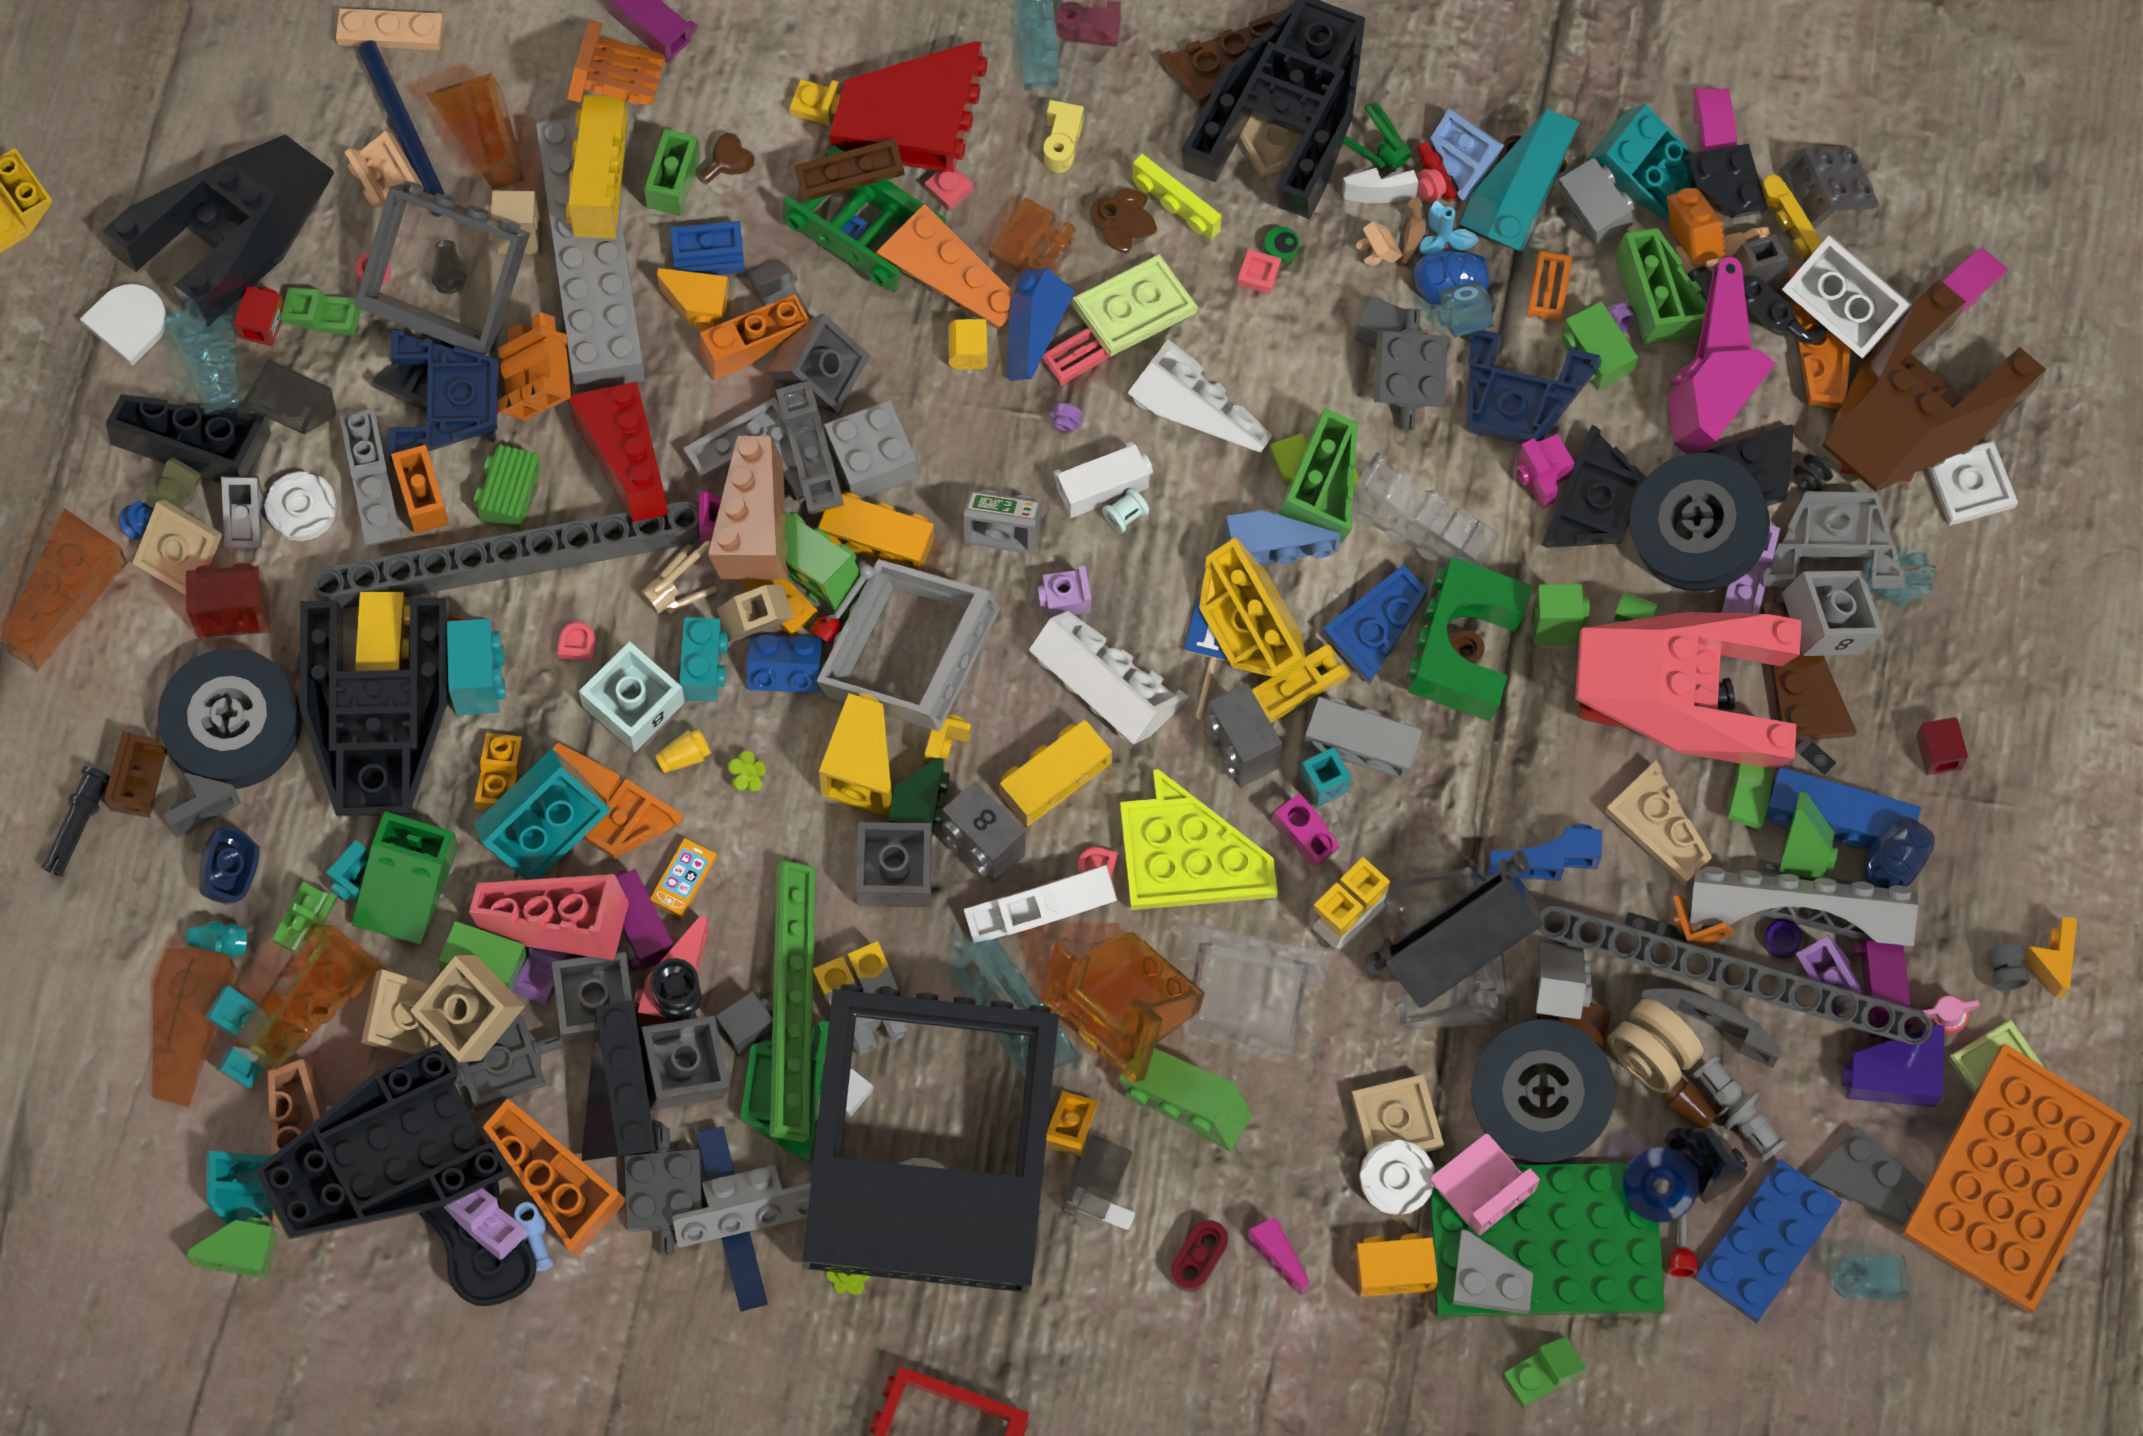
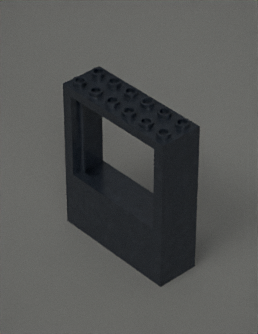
M850 984L841 985L840 990L833 989L801 1269L1028 1293L1032 1286L1059 1014L1051 1013V1007L1042 1005H1029L1028 1010L1013 1009L1014 1004L1005 1001H991V1006L976 1005V999L968 997H954L953 1002L939 1001V996L932 993H916V998L902 997L901 991L895 989H878V994L863 992V987ZM856 1017L1029 1036L1015 1176L841 1158Z

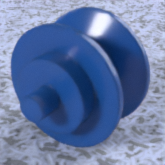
M141 501L123 508L119 515V525L123 533L133 540L142 539L154 509Z

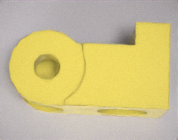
M1053 100L1049 102L1047 126H1052L1053 129L1051 136L1044 142L1043 153L1046 168L1054 173L1065 172L1073 164L1084 121L1083 106Z

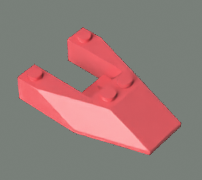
M1683 612L1581 628L1579 630L1575 699L1674 752L1778 770L1779 767L1795 759L1796 724L1718 710L1720 655L1782 667L1800 655L1801 620L1770 614Z

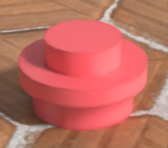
M1423 169L1416 174L1418 179V196L1429 203L1440 200L1441 195L1446 192V183L1442 174L1436 169Z

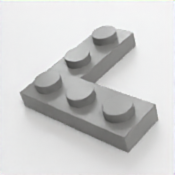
M775 397L683 448L685 457L702 482L730 466L737 436H771L783 460L784 481L799 503L805 500L781 408Z

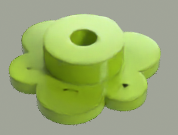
M826 1272L827 1279L834 1283V1289L839 1294L847 1291L851 1295H859L865 1288L864 1282L870 1279V1276L853 1274L847 1276L844 1273Z

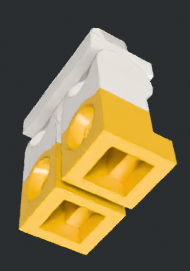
M1362 857L1340 878L1339 884L1336 882L1314 904L1313 910L1321 917L1313 925V929L1340 953L1385 909L1386 904L1383 901L1386 898L1390 881L1369 861Z

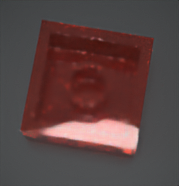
M237 563L228 568L203 565L195 570H186V611L198 638L270 633L269 591L259 565L253 566L250 563Z

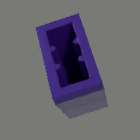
M1945 1025L1933 1026L1930 1037L1924 1043L1918 1045L1893 1039L1855 1052L1849 1063L1843 1064L1841 1086L1847 1087V1099L1936 1107L1943 1096ZM1926 1029L1908 1035L1918 1038L1925 1034Z

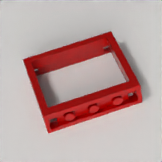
M900 1366L896 1377L889 1376L883 1391V1397L888 1398L883 1412L876 1410L869 1428V1432L873 1433L874 1436H888L907 1385L1010 1422L1005 1436H1024L1029 1424L1030 1413Z

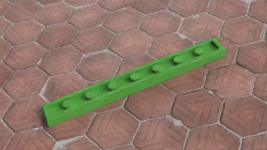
M781 860L777 864L770 1136L805 1143L810 1138L816 867Z

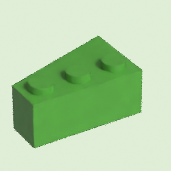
M791 511L789 514L785 512L786 566L788 568L789 581L792 583L796 580L810 589L811 592L808 594V597L817 604L822 599L831 606L835 613L860 577V571L855 563L857 557L846 545L840 544L838 546L833 543L829 536L820 528L816 527L813 530L808 527L805 521L795 512ZM864 584L839 618L842 624L848 619L850 607L858 600Z

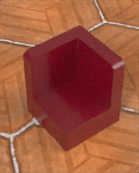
M1952 717L1921 724L1916 734V739L1926 775L1961 770L1968 758L1958 719Z

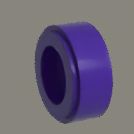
M1788 920L1773 922L1767 928L1763 938L1765 949L1770 955L1779 959L1792 957L1797 953L1802 943L1800 929Z

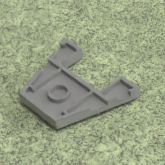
M1806 491L1788 525L1789 531L1783 543L1778 545L1774 553L1775 558L1763 576L1764 587H1788L1798 577L1801 556L1874 557L1873 588L1906 589L1905 574L1890 534L1889 525L1878 492Z

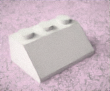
M1828 236L1782 289L1862 359L1912 305L1833 236Z

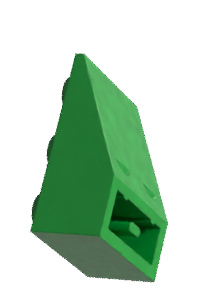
M384 811L371 846L352 926L422 946L459 848L455 832Z

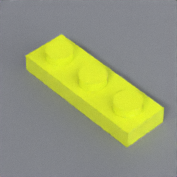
M1141 154L1133 162L1132 179L1144 193L1150 192L1157 197L1161 205L1168 212L1180 215L1195 233L1199 235L1203 233L1212 240L1220 232L1222 219L1220 213L1144 154Z

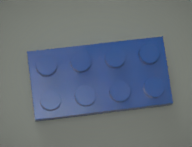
M1780 1159L1694 1280L1749 1319L1758 1323L1843 1202Z

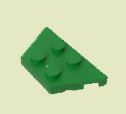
M829 1021L819 1022L818 1026L812 1028L810 1138L805 1143L770 1136L772 1041L766 1040L751 1045L740 1115L741 1121L806 1163L811 1162L823 1080Z

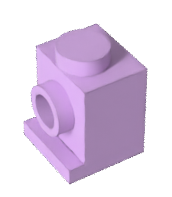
M1086 566L1078 567V570L1043 575V585L1037 586V594L1040 607H1047L1049 619L1066 611L1073 615L1091 612L1092 598ZM1070 589V590H1069L1068 592H1066V593H1061V592L1058 591V590Z

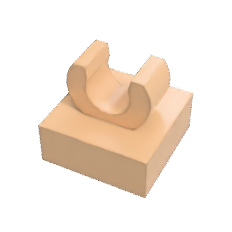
M1372 221L1363 228L1367 238L1360 239L1356 244V248L1365 251L1367 248L1372 247V254L1364 260L1365 264L1375 266L1382 259L1393 263L1403 256L1386 226Z

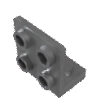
M1804 147L1779 169L1783 181L1794 195L1814 229L1836 210L1874 209L1879 205L1873 187L1869 183L1860 164V159L1852 147Z

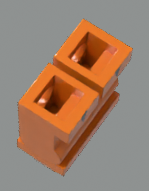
M542 312L531 317L532 330L531 327L525 325H515L509 328L508 343L498 348V357L503 359L500 367L501 374L505 380V396L498 399V412L523 421L546 411V408L550 409L571 398L568 359L565 347L568 344L567 334L556 331L555 317Z

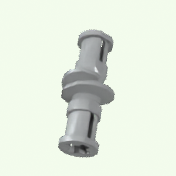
M1716 1055L1693 1073L1692 1077L1694 1079L1699 1078L1713 1095L1714 1101L1723 1107L1724 1110L1717 1116L1719 1118L1727 1115L1730 1116L1724 1128L1729 1130L1737 1124L1742 1135L1748 1138L1762 1155L1760 1160L1764 1163L1788 1144L1789 1141L1786 1138L1782 1140L1767 1122V1117L1754 1106L1759 1093L1755 1091L1745 1095L1740 1084L1735 1079L1733 1080L1718 1062L1721 1058Z

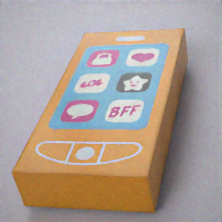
M684 838L650 897L653 905L683 920L718 858L717 853Z

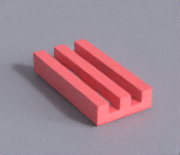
M1088 327L1047 350L1041 359L1044 365L1048 366L1051 375L1056 377V382L1059 386L1110 358L1102 348L1063 372L1061 371L1102 347L1096 339L1088 345L1077 349L1056 363L1054 361L1057 357L1092 338L1094 335Z

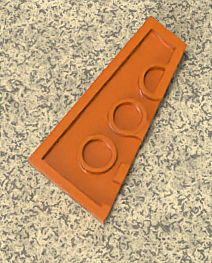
M1789 268V281L1799 269ZM1789 296L1790 305L1800 325L1810 332L1817 330L1819 321ZM1827 330L1822 340L1813 344H1805L1797 340L1808 405L1840 409L1847 394L1851 348L1830 330Z

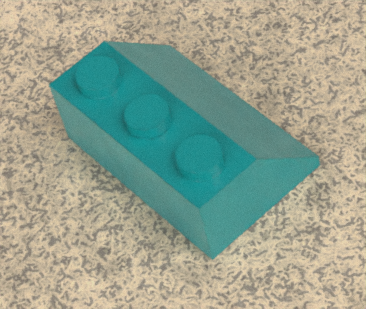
M552 748L483 814L474 825L482 844L525 880L540 879L611 809L581 773Z

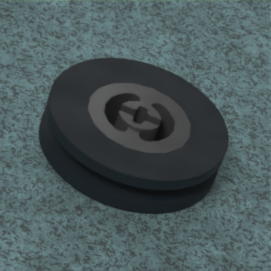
M1714 453L1685 454L1670 459L1658 466L1645 478L1638 488L1630 510L1631 536L1643 563L1654 576L1664 583L1686 591H1711L1739 580L1758 562L1766 547L1770 532L1768 507L1757 481L1749 471L1736 461ZM1710 504L1716 505L1724 512L1723 524L1719 530L1716 528L1717 520L1709 506ZM1681 513L1684 518L1682 523L1687 535L1690 537L1689 540L1678 536L1675 530L1677 519ZM1700 518H1705L1701 520V525L1695 526L1698 524Z
M1548 1019L1530 1020L1506 1029L1485 1048L1473 1074L1471 1088L1472 1103L1480 1126L1502 1150L1527 1161L1555 1162L1579 1154L1593 1144L1601 1135L1613 1111L1615 1081L1606 1055L1599 1045L1585 1032L1561 1021ZM1541 1063L1554 1065L1564 1073L1568 1080L1566 1086H1561L1554 1077L1546 1075L1547 1087L1554 1090L1553 1095H1548L1546 1098V1107L1555 1104L1561 1096L1566 1097L1568 1101L1561 1113L1546 1119L1532 1117L1523 1111L1518 1103L1520 1096H1526L1531 1104L1540 1107L1539 1095L1532 1092L1533 1087H1538L1540 1084V1075L1530 1079L1525 1086L1519 1084L1518 1078L1531 1065Z

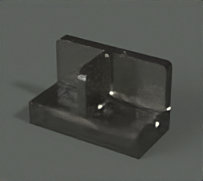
M1092 1134L1063 1198L1062 1211L1076 1217L1078 1210L1096 1218L1105 1219L1114 1196H1117L1121 1180L1132 1157V1151Z

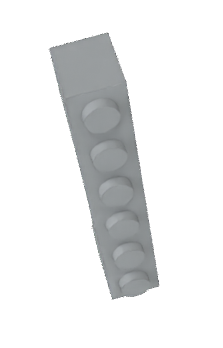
M1713 866L1705 867L1703 870L1695 869L1690 923L1715 926L1726 922L1731 925L1743 917L1762 910L1779 907H1806L1826 911L1846 919L1862 929L1877 943L1914 946L1918 892L1912 891L1908 887L1895 885L1889 887V889L1876 888L1867 882H1854L1852 885L1837 884L1835 880L1829 878H1817L1814 881L1799 880V877L1791 874L1768 877L1762 876L1760 872L1753 870H1744L1739 874L1725 872L1724 869Z

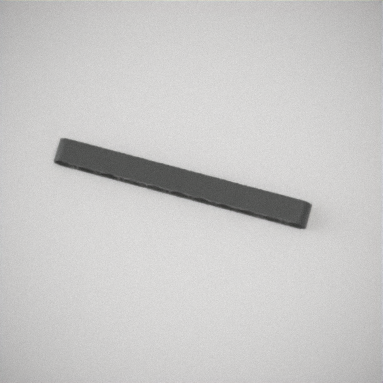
M677 502L666 504L668 515L636 522L631 520L627 512L335 565L318 570L312 578L311 586L317 601L337 600L341 608L345 609L359 606L360 592H404L405 597L675 548L693 544L700 538L699 510L692 503ZM683 519L693 521V524L688 527L677 526V523ZM647 526H655L658 528V530L652 534H645L641 532L642 529H644ZM613 532L622 534V537L615 541L606 539ZM574 540H587V543L584 546H571V543ZM543 545L552 547L549 552L544 554L535 552L538 547ZM506 552L516 553L513 559H500V556ZM472 558L481 560L474 567L464 565L465 562ZM435 565L445 566L444 570L440 573L429 572ZM399 572L409 573L408 577L403 580L393 579ZM362 579H374L369 586H358ZM328 585L338 586L332 593L322 592Z
M1553 905L1544 908L1540 912L1543 924L1538 928L1543 936L1556 941L1908 1044L1918 1045L1924 1043L1933 1031V1023L1930 1016L1919 1009L1565 906ZM1553 911L1561 913L1564 917L1565 925L1560 932H1553L1547 927L1546 918ZM1587 922H1594L1600 928V937L1594 943L1587 942L1582 936V927ZM1623 932H1628L1635 937L1636 947L1631 953H1624L1618 948L1617 939ZM1657 943H1665L1671 948L1672 957L1666 964L1657 962L1653 957V948ZM1694 953H1700L1707 958L1708 968L1703 974H1696L1689 968L1688 961ZM1731 963L1741 966L1744 971V978L1740 984L1734 985L1725 979L1724 970ZM1766 974H1772L1780 981V989L1775 995H1767L1761 990L1760 981ZM1801 985H1810L1815 989L1817 997L1812 1005H1802L1797 1000L1796 991ZM1844 995L1850 998L1853 1003L1851 1014L1839 1016L1833 1011L1832 1002L1836 996ZM1882 1006L1886 1008L1890 1015L1887 1025L1876 1027L1870 1022L1868 1015L1872 1007ZM1910 1017L1923 1019L1926 1024L1925 1034L1918 1038L1908 1035L1905 1030L1907 1019Z

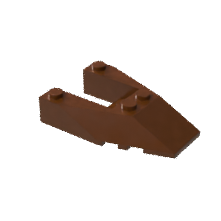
M1940 279L1911 305L1876 346L1864 357L1822 445L1875 492L1910 478L1915 472L1929 466L1933 468L1943 464L1946 459L1955 455L1969 453L2035 390L2046 371V368L2021 347H2018L1973 391L1963 398L1921 363L1917 357L1955 323L1966 302Z

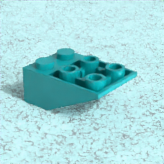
M1646 104L1626 110L1586 159L1589 161L1595 158L1601 167L1606 165L1615 178L1616 183L1614 186L1616 189L1625 192L1630 198L1668 223L1670 222L1667 197L1678 193L1682 189L1690 188L1682 158L1693 152Z

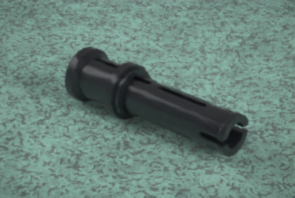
M83 766L81 769L82 779L75 793L70 794L67 799L70 809L45 862L41 866L43 870L51 873L58 860L53 871L55 872L54 875L59 877L64 876V871L90 815L94 816L99 812L100 806L98 803L110 779V776L89 766Z

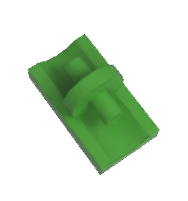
M303 882L294 900L289 904L286 910L287 913L272 938L273 942L307 957L337 902L336 896L322 892Z

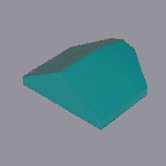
M220 1151L206 1152V1203L226 1224L234 1220L246 1222L248 1217L260 1219L272 1212L273 1209L254 1175V1171L272 1156Z

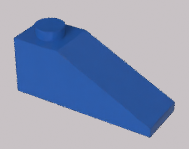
M1047 267L1025 270L1017 279L1016 289L1010 300L1006 378L1010 381L1032 379L1075 292Z

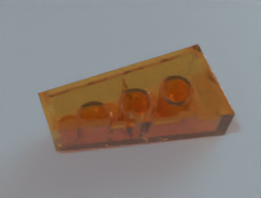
M64 508L0 636L7 651L37 672L128 564L121 546Z
M313 923L230 1046L256 1066L277 1070L312 1038V1033L323 1023L327 1024L337 1015L336 1011L349 999H354L364 990L363 987L375 977L377 971L386 970L387 968L333 925Z

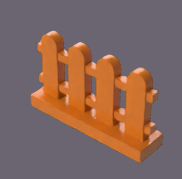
M589 20L575 63L567 99L581 103L584 89L593 91L594 94H605L628 100V103L636 105L637 103L652 105L661 77L665 56L662 53L652 51L651 48L644 46L641 48L618 42L617 39L599 37L603 23Z

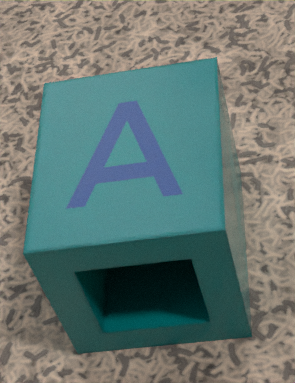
M1332 747L1303 761L1299 778L1317 808L1348 793L1352 777L1335 747Z

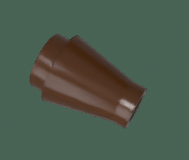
M1683 1077L1669 1092L1664 1093L1661 1097L1667 1103L1666 1108L1694 1123L1699 1128H1706L1717 1116V1113L1710 1107L1691 1080L1686 1081Z

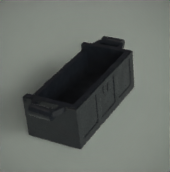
M1517 851L1513 854L1512 858L1499 860V872L1463 895L1394 944L1389 938H1386L1382 947L1366 956L1368 972L1371 975H1378L1383 968L1388 966L1417 1006L1423 1008L1540 928L1543 923L1537 901L1518 877L1519 874H1524L1529 870L1527 855L1523 851Z

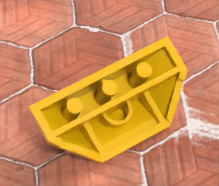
M1235 537L1206 556V571L1202 584L1199 609L1232 668L1276 678L1305 659L1300 629L1270 576L1242 542Z

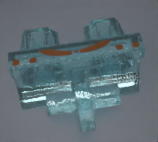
M1911 553L1907 555L1905 565H1901L1906 578V589L1873 588V557L1866 580L1870 593H1883L1884 598H1896L1897 608H1906L1908 598H1920L1921 594H1931L1933 580L1937 575L1936 566L1929 565L1925 553Z

